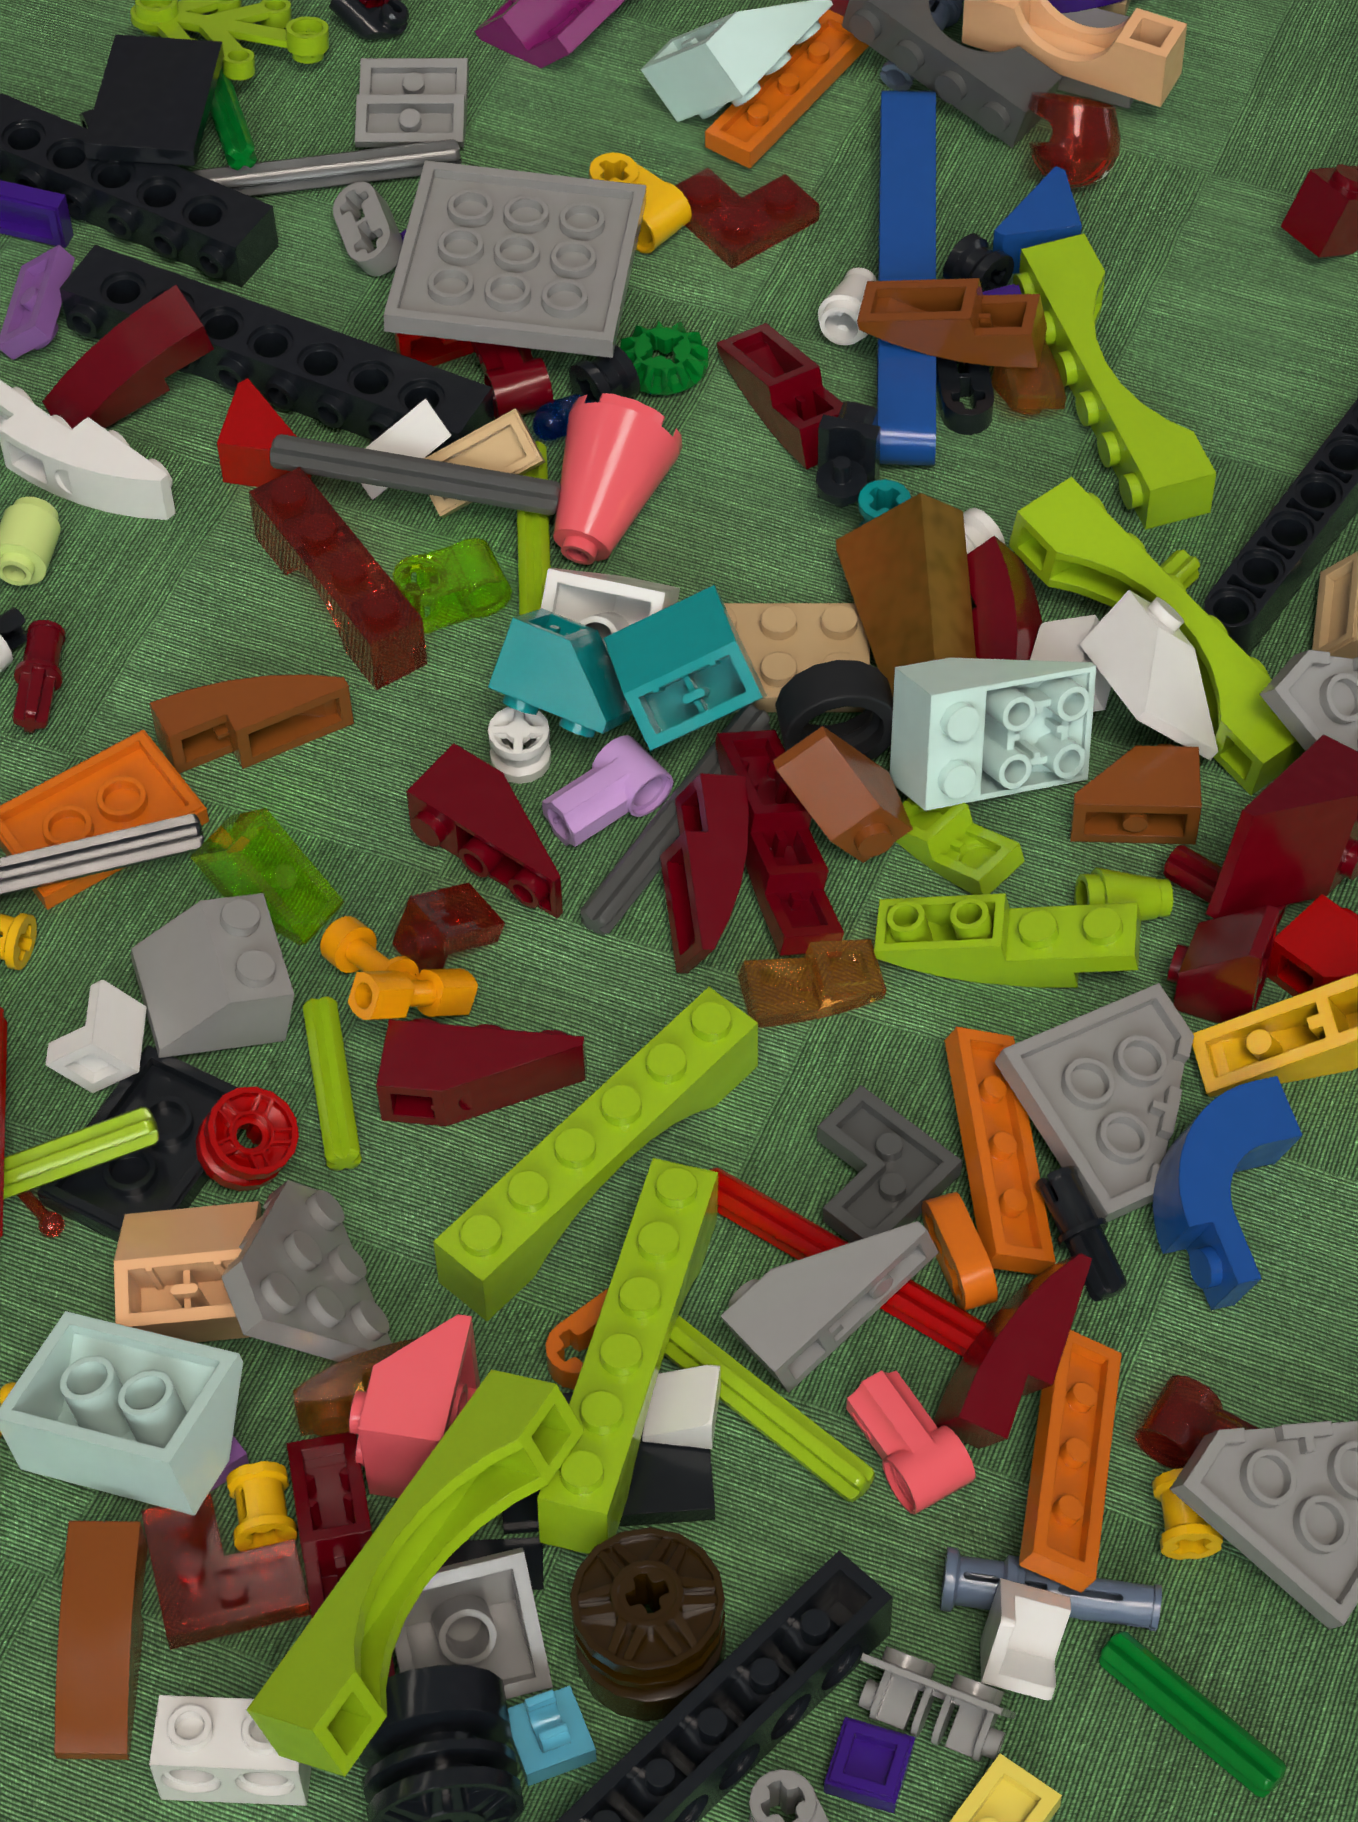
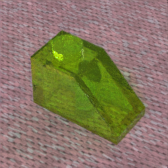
M267 808L230 815L190 857L224 898L264 893L275 931L298 945H306L345 902Z

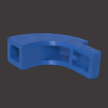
M1278 1076L1238 1085L1215 1098L1174 1141L1164 1156L1156 1176L1153 1193V1216L1161 1251L1163 1254L1184 1249L1187 1250L1190 1257L1189 1267L1192 1278L1196 1285L1203 1289L1211 1311L1235 1305L1262 1279L1233 1209L1231 1200L1233 1174L1243 1170L1275 1164L1303 1136Z

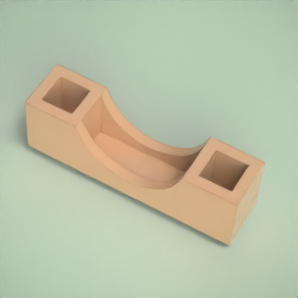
M964 0L962 43L988 52H1000L1020 46L1059 75L1161 107L1182 73L1187 23L1136 8L1132 15L1119 25L1108 28H1094L1070 20L1053 7L1048 0Z

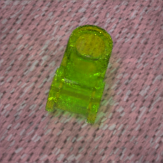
M465 539L449 547L425 554L408 556L402 559L393 571L394 588L399 593V598L394 606L395 620L402 629L409 633L428 634L440 628L473 618L488 617L504 608L512 595L511 586L489 543L484 539ZM413 572H416V582H411V574ZM425 607H429L430 614L428 617H425Z

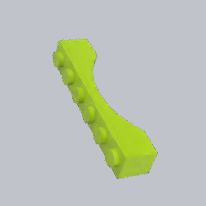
M1083 233L1021 249L1019 274L1014 275L1013 284L1015 286L1019 285L1021 294H1040L1047 325L1043 347L1048 346L1054 357V365L1059 382L1062 386L1069 385L1075 396L1076 410L1082 425L1092 428L1097 438V448L1103 465L1106 468L1112 467L1119 479V490L1126 508H1134L1145 530L1211 513L1216 471L1194 431L1167 420L1141 403L1120 383L1105 361L1096 338L1095 325L1102 309L1105 270L1086 235Z
M1071 476L1017 511L1008 546L1048 587L1078 593L1112 608L1130 590L1150 603L1156 597H1159L1180 614L1184 623L1179 629L1196 651L1218 747V753L1213 758L1250 796L1276 779L1305 752L1260 696V693L1272 681L1264 665L1258 659L1249 657L1230 638L1220 620L1212 615H1208L1187 594L1182 582L1176 576L1167 574L1146 552L1139 538L1132 533H1127L1107 513L1105 506L1096 495L1086 492Z
M708 987L433 1241L439 1283L488 1322L535 1277L548 1254L573 1219L598 1189L627 1160L649 1141L675 1123L697 1112L715 1107L758 1066V1022L712 988Z
M653 1158L569 1403L585 1432L549 1484L540 1489L537 1498L539 1543L590 1554L595 1546L617 1533L627 1502L643 1427L664 1353L683 1302L693 1282L701 1272L717 1222L718 1172Z
M490 1370L246 1709L279 1756L343 1777L350 1771L387 1717L386 1686L392 1653L404 1622L425 1586L446 1560L477 1530L516 1502L546 1487L585 1432L557 1384Z

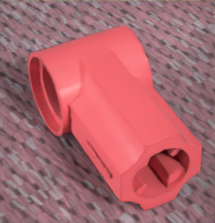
M881 1370L863 1380L856 1391L847 1397L846 1410L883 1460L882 1467L886 1480L897 1500L910 1514L915 1515L975 1480L976 1475L972 1460L959 1437L948 1426H936L897 1370L890 1373H885Z

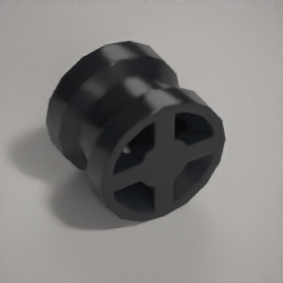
M972 233L961 239L950 252L943 268L944 279L980 278L982 292L1007 286L1014 270V261L1004 251L997 250L993 252L989 249L986 239Z
M616 345L613 358L596 356V359L591 362L581 360L572 365L569 370L570 382L577 398L587 395L585 403H598L602 393L632 398L640 391L639 376L632 361Z

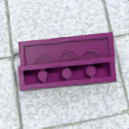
M507 0L474 32L480 40L532 65L543 68L572 53L625 0Z

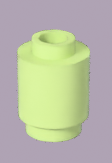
M22 497L9 506L3 514L0 522V578L9 584L18 586L32 585L43 580L61 532L58 512L47 501L37 497Z

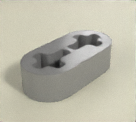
M362 181L348 185L339 193L332 208L333 216L345 248L351 259L366 274L370 276L384 275L397 266L403 244L402 237L388 203L371 184ZM362 208L365 217L358 220L361 217L360 209ZM378 237V239L376 240L377 248L374 249L372 240Z

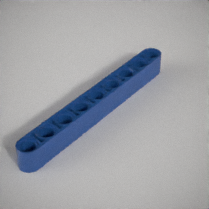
M881 90L878 281L936 279V91ZM878 338L877 426L881 427L880 465L935 466L936 357L891 344Z

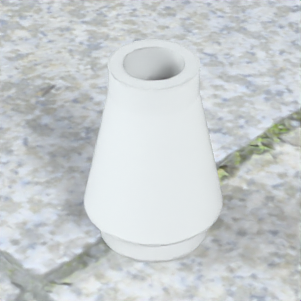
M860 267L850 269L846 273L844 280L820 304L818 309L820 329L823 335L831 342L838 345H852L868 335L859 330L857 319L867 281H877L871 271Z

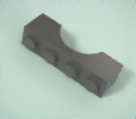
M849 0L842 22V27L852 33L859 41L869 45L894 63L901 71L908 73L930 90L936 91V94L942 100L953 105L981 125L988 133L995 135L1011 148L1049 112L1062 79L1061 75L1020 46L1000 52H983L958 44L945 35L935 23L930 12L929 0Z

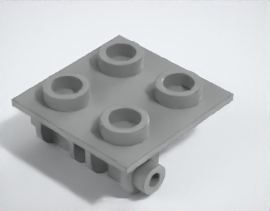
M888 1646L885 1648L882 1659L862 1654L861 1661L885 1670L880 1683L872 1679L867 1680L859 1699L858 1706L870 1711V1719L874 1721L879 1720L906 1730L918 1694L922 1691L923 1695L911 1726L910 1735L919 1737L934 1698L937 1697L944 1700L932 1733V1744L938 1746L942 1741L954 1707L957 1705L959 1709L945 1747L972 1757V1760L980 1762L983 1756L992 1760L998 1757L1006 1732L994 1728L998 1715L1014 1719L1016 1716V1712L1000 1706L1005 1692L957 1673L950 1687L931 1679L936 1665Z

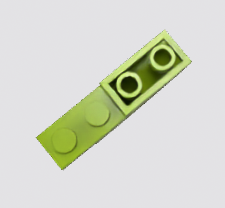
M1006 893L879 899L874 953L878 960L906 969L956 980L1035 988H1078L1079 973L1138 970L1141 914L1138 902L1010 908Z

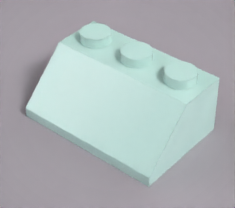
M65 1311L0 1406V1432L21 1470L195 1516L230 1459L243 1361L240 1354Z

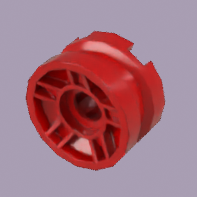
M256 1086L236 1088L222 1095L200 1124L195 1141L198 1160L206 1174L219 1185L236 1191L257 1190L272 1182L295 1153L299 1138L297 1120L289 1105L274 1092ZM241 1129L246 1130V1137L258 1146L255 1148L242 1146L237 1140L238 1132Z

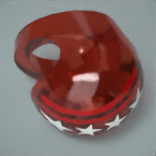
M1032 92L1027 105L1028 108L1046 119L1053 129V135L1049 142L1029 143L1031 156L1040 173L1046 177L1055 166H1058L1066 171L1070 188L1088 187L1103 179L1113 168L1120 154L1121 132L1116 107L1107 103L1075 96Z

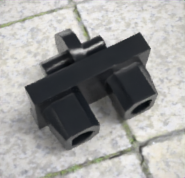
M846 401L843 402L838 417L825 414L822 416L818 427L816 490L819 498L834 504L836 507L843 508L858 502L860 491L864 486L879 480L881 427L876 426L878 409L875 407Z

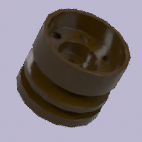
M651 1527L620 1532L595 1546L577 1569L570 1594L579 1676L594 1699L616 1714L644 1721L663 1719L724 1661L726 1653V1633L724 1627L725 1597L720 1572L705 1550L680 1533ZM649 1604L653 1613H647L643 1605Z

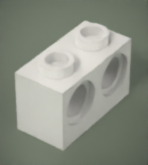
M159 1695L149 1766L161 1800L307 1806L312 1766L278 1755L246 1710L254 1699Z

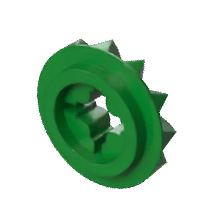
M659 319L652 329L636 325L632 337L621 339L620 348L632 361L639 376L640 391L654 395L680 393L696 385L707 371L708 348L703 345L700 332H686L682 322L675 324L671 328L664 327ZM653 350H659L663 354L673 351V361L666 359L662 355L653 358Z

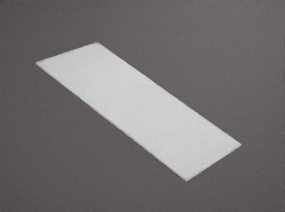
M424 399L365 449L425 458L452 435L429 402ZM361 483L372 500L387 489V487Z

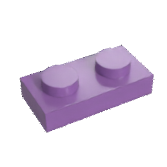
M60 245L25 263L20 268L0 333V350L12 360L34 348L40 350L46 347L58 331V324L56 322L62 305L59 288L70 276L75 258Z

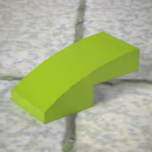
M907 798L902 803L913 830L896 842L931 870L971 894H990L1025 862L1020 843L973 823L969 806L966 803L927 811L923 810L910 798Z

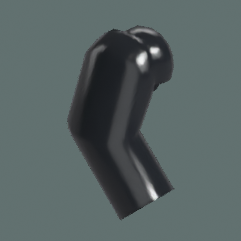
M332 0L329 4V8L361 39L395 38L407 28L409 11L406 5L399 0H389L388 4L367 8L359 0Z

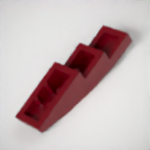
M761 730L717 733L715 746L721 774L746 776L749 826L745 865L759 907L779 956L839 951L844 931L824 891L829 870L809 830L812 819L811 815L774 766L773 760L786 752L776 731Z
M350 1432L287 1443L312 1618L373 1534L361 1463H356L355 1461L357 1436ZM393 1655L391 1657L388 1677L396 1675Z

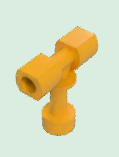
M344 916L335 920L325 930L320 942L322 956L344 973L356 972L348 1004L357 1017L363 1020L406 1018L409 1007H416L422 1014L428 1017L470 1015L478 983L469 971L462 968L423 969L419 973L417 964L406 956L388 959L376 950L377 939L375 933L352 916Z

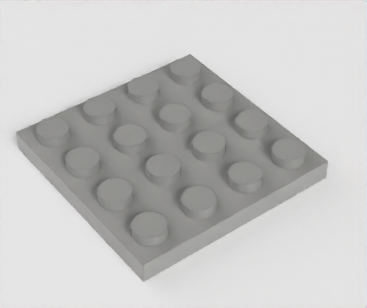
M425 160L384 311V332L613 358L646 204V185Z

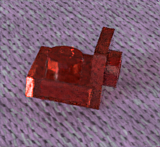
M464 883L410 896L395 933L393 945L402 956L410 958L417 964L419 973L423 969H443L449 954L498 942L505 922L470 883Z

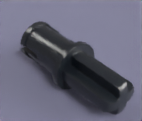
M1066 1166L1047 1174L1049 1181L1046 1178H1041L1035 1185L1038 1192L1041 1193L1060 1233V1236L1056 1239L1059 1248H1067L1071 1257L1082 1253L1092 1258L1084 1285L1094 1301L1107 1300L1121 1293L1127 1285V1280L1105 1236L1104 1230L1108 1227L1106 1219L1097 1217L1077 1175L1078 1172L1075 1166Z

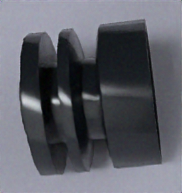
M436 1665L408 1670L388 1677L386 1686L387 1717L359 1756L360 1763L369 1769L362 1779L365 1799L369 1803L366 1807L368 1822H515L524 1810L520 1780L516 1778L518 1768L515 1751L506 1746V1743L512 1737L503 1679L490 1670L470 1665Z

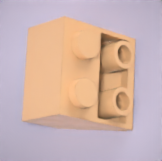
M260 1202L125 1214L114 1257L116 1324L195 1343L249 1338V1336L242 1333L221 1277L228 1265L239 1257L242 1251L239 1246L251 1225L262 1216Z

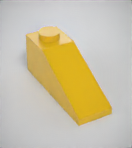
M1358 973L1193 1033L1192 1046L1206 1094L1210 1097L1219 1096L1238 1085L1278 1076L1280 1083L1283 1084L1357 1069Z

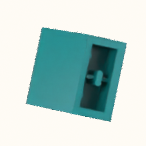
M715 585L603 638L623 695L650 751L658 749L767 697Z
M543 608L512 618L488 688L504 694L502 702L505 705L532 715H536L540 708L561 717L559 726L590 738L594 737L596 731L603 734L629 721L632 714L631 709L623 695L612 661L598 630Z

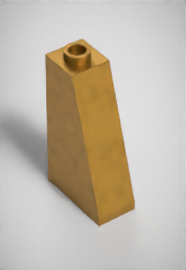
M919 493L836 539V551L878 669L889 681L892 697L894 695L895 667L945 658H976L962 510Z

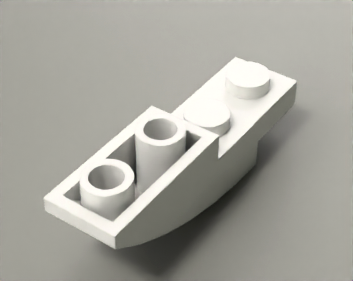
M0 380V444L5 465L8 469L54 495L101 511L160 520H168L176 514L171 490L173 481L167 469L159 461L153 458L146 459L132 449L118 432L114 430L107 431L89 417L72 429L62 417L58 415L50 416L36 406L24 390L19 387L11 388Z

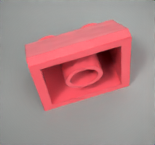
M457 1314L373 1366L367 1392L356 1391L351 1406L349 1430L350 1433L359 1435L355 1461L356 1463H361V1466L365 1468L369 1494L399 1498L480 1386L472 1316Z

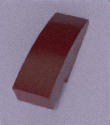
M175 285L143 305L93 345L62 376L42 403L50 416L58 415L62 417L72 429L87 417L105 429L170 391L164 378L214 350L203 324L178 286Z
M767 323L717 342L718 353L731 376L769 431L806 470L818 465V427L822 416L825 414L838 417L843 405L842 401L823 387L820 366Z
M994 535L967 554L970 594L977 606L972 610L976 658L1030 660L1039 627L1043 623L1035 589L1024 562Z
M700 773L675 798L680 836L660 855L676 973L688 974L715 949L734 908L741 887L748 848L749 806L746 776Z
M1079 1253L1051 1265L1023 1286L990 1319L968 1348L946 1387L933 1420L937 1427L942 1425L948 1426L961 1441L978 1449L1008 1439L1021 1396L1050 1387L1054 1383L1092 1258Z

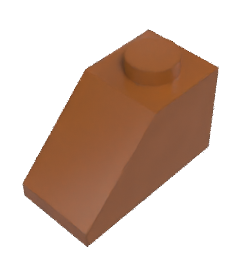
M824 726L773 760L777 772L830 842L862 863L886 852L895 841L913 830L889 772Z
M1159 744L1156 746L1136 745L1074 794L1070 842L1196 845L1202 809L1199 747H1183L1171 744Z

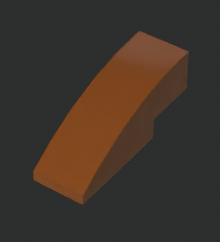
M980 278L867 281L857 319L860 331L891 344L944 359L995 367L1039 368L1047 331L1040 294L983 295Z
M309 674L266 675L227 680L188 689L149 703L157 741L167 759L179 774L232 752L242 769L354 724L349 685L344 677Z
M69 1521L57 1649L54 1745L56 1759L129 1760L144 1633L141 1605L148 1545L140 1521Z

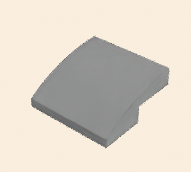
M361 58L359 94L356 96L355 146L390 147L454 139L457 140L459 147H464L469 88L468 58Z

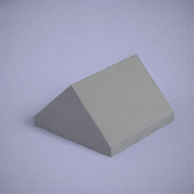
M523 1547L444 1566L437 1571L425 1586L407 1616L395 1645L394 1652L399 1673L436 1665H470L492 1671L503 1679L506 1699L553 1687Z

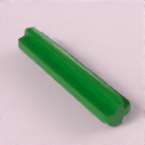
M221 68L210 113L228 166L237 171L243 166L251 168L257 161L254 151L255 145L232 80L225 77Z
M1119 1631L1105 1644L1099 1658L1101 1667L1253 1794L1264 1798L1279 1785L1287 1768L1285 1762L1132 1635L1125 1631Z

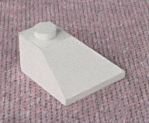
M548 568L541 608L598 630L606 647L604 637L677 603L680 588L619 575Z
M1128 590L1079 645L1138 721L1185 747H1199V755L1211 760L1218 753V747L1196 651L1179 629L1184 620L1173 607L1161 598L1156 597L1150 603Z

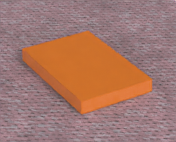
M143 729L0 805V848L6 856L187 814H196L202 826L209 822L207 808ZM123 868L37 887L32 890L48 910Z

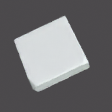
M703 1365L658 1374L644 1423L643 1442L712 1449L721 1389L720 1366Z

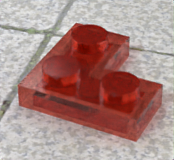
M709 168L675 185L687 198L691 207L692 216L690 222L685 226L731 269L819 221V204L786 174L742 198Z
M211 1494L207 1495L195 1516L160 1506L141 1511L170 1650L311 1615L295 1539L225 1556Z

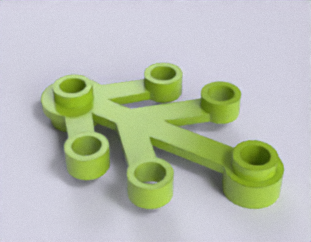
M135 0V5L130 10L131 23L147 35L197 40L190 38L184 31L189 30L200 32L207 41L222 42L224 52L223 74L231 80H247L255 75L254 52L243 48L236 39L287 48L292 53V58L303 64H313L321 61L324 58V53L329 49V26L327 22L310 16L292 19L291 3L288 0H262L260 3L242 7V0ZM207 12H210V13H211V14H209V15H203V13H207Z

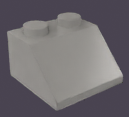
M264 893L200 900L131 948L132 964L143 1003L147 1007L146 1014L159 1058L286 1041L294 991Z

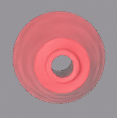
M602 393L598 403H585L587 395L581 396L572 405L568 417L560 479V495L553 538L557 545L561 547V553L567 559L578 564L590 565L594 561H602L610 556L672 468L682 449V435L677 428L672 437L662 427L665 416L637 400L616 394Z

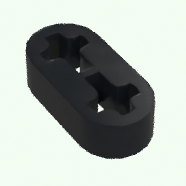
M936 357V391L944 425L951 431L962 435L981 433L989 427L993 416L994 391L989 366L963 363V366L967 368V373H958L956 363L958 361ZM960 397H969L972 409H965L964 404L960 402Z

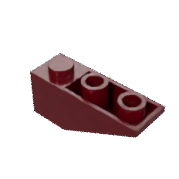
M1339 164L1331 168L1310 169L1280 226L1318 258L1350 255L1358 251V165L1347 166Z
M453 743L406 791L411 829L425 844L431 847L440 846L461 859L463 864L479 877L489 876L510 889L515 898L525 906L530 908L539 907L558 919L563 913L560 874L503 772Z
M425 1018L413 1019L411 1021L389 1019L376 1083L381 1121L449 1126L585 1081L587 1070L584 1036L568 1035L558 1030H544L541 1032L506 1030L492 1024H481L475 1027L439 1024L436 1021Z

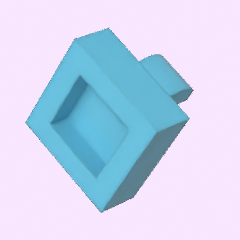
M570 1685L556 1691L551 1689L524 1699L523 1703L508 1708L512 1733L510 1741L528 1786L597 1761L594 1743Z

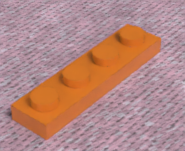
M828 9L818 19L821 28L809 39L798 45L794 44L788 50L791 59L779 70L770 75H764L758 81L761 90L753 98L738 107L731 104L705 131V148L750 169L869 45L859 41L852 33L842 27L844 16Z
M956 1026L944 1042L977 1232L993 1269L1039 1275L1051 1265H1054L1056 1260L1045 1202L1035 1185L1040 1179L1029 1115L995 1064V1060L1002 1049L1015 1044L1014 1036Z
M1070 1330L1052 1386L1041 1390L1019 1566L1082 1593L1096 1580L1122 1353Z

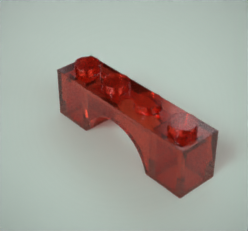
M301 467L249 491L257 541L285 576L299 570L310 581L326 605L336 625L345 652L375 690L428 664L423 618Z

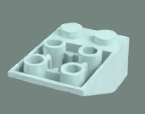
M809 0L734 12L670 39L640 70L677 122L698 114L701 119H706L717 113L729 102L738 107L753 98L761 90L758 81L764 75H770L783 67L791 59L788 50L794 44L798 45L806 41L821 28L818 19L833 3L831 0Z
M945 658L895 667L890 776L895 787L923 810L927 811L1088 780L1096 665L1092 662Z

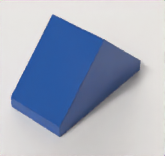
M1055 166L994 230L993 252L1001 250L1013 258L1014 270L1012 274L1019 273L1021 249L1081 234L1082 224L1064 169Z

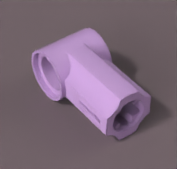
M629 735L619 736L605 745L597 754L591 770L542 801L543 815L548 820L555 836L565 846L571 844L576 847L628 812L635 817H642L656 810L671 792L673 778L633 737Z

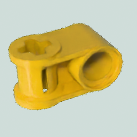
M611 152L602 154L591 162L589 169L590 179L646 185V204L636 247L637 251L651 253L690 222L692 216L691 207L684 194L675 185L663 181L637 164L631 157L622 153Z

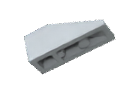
M919 1221L772 1268L760 1280L752 1279L743 1284L731 1297L728 1304L729 1308L721 1315V1318L734 1337L789 1393L939 1252L928 1230Z

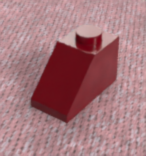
M1265 905L1198 923L1189 947L1178 944L1169 967L1167 981L1177 984L1174 998L1176 1009L1218 1024L1255 1011L1267 981L1281 908Z

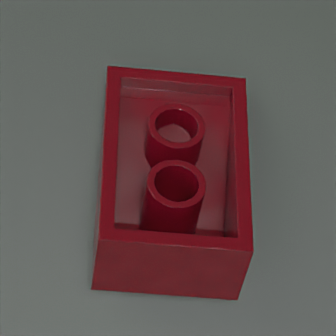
M1323 734L1242 810L1206 915L1215 919L1265 905L1279 907L1316 899L1321 894L1328 896L1345 877L1354 880L1358 876V751Z

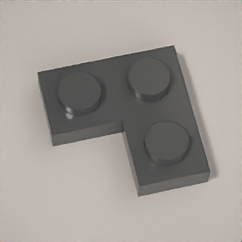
M862 1085L817 1126V1141L859 1172L823 1207V1222L850 1243L912 1223L922 1213V1201L939 1197L961 1175L962 1160Z

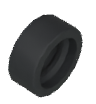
M855 660L829 661L813 665L796 674L781 688L775 707L785 751L822 726L871 760L880 756L891 745L893 697L888 679L877 667ZM841 707L865 708L861 714L846 722L832 725H813L809 723L814 717L828 710Z

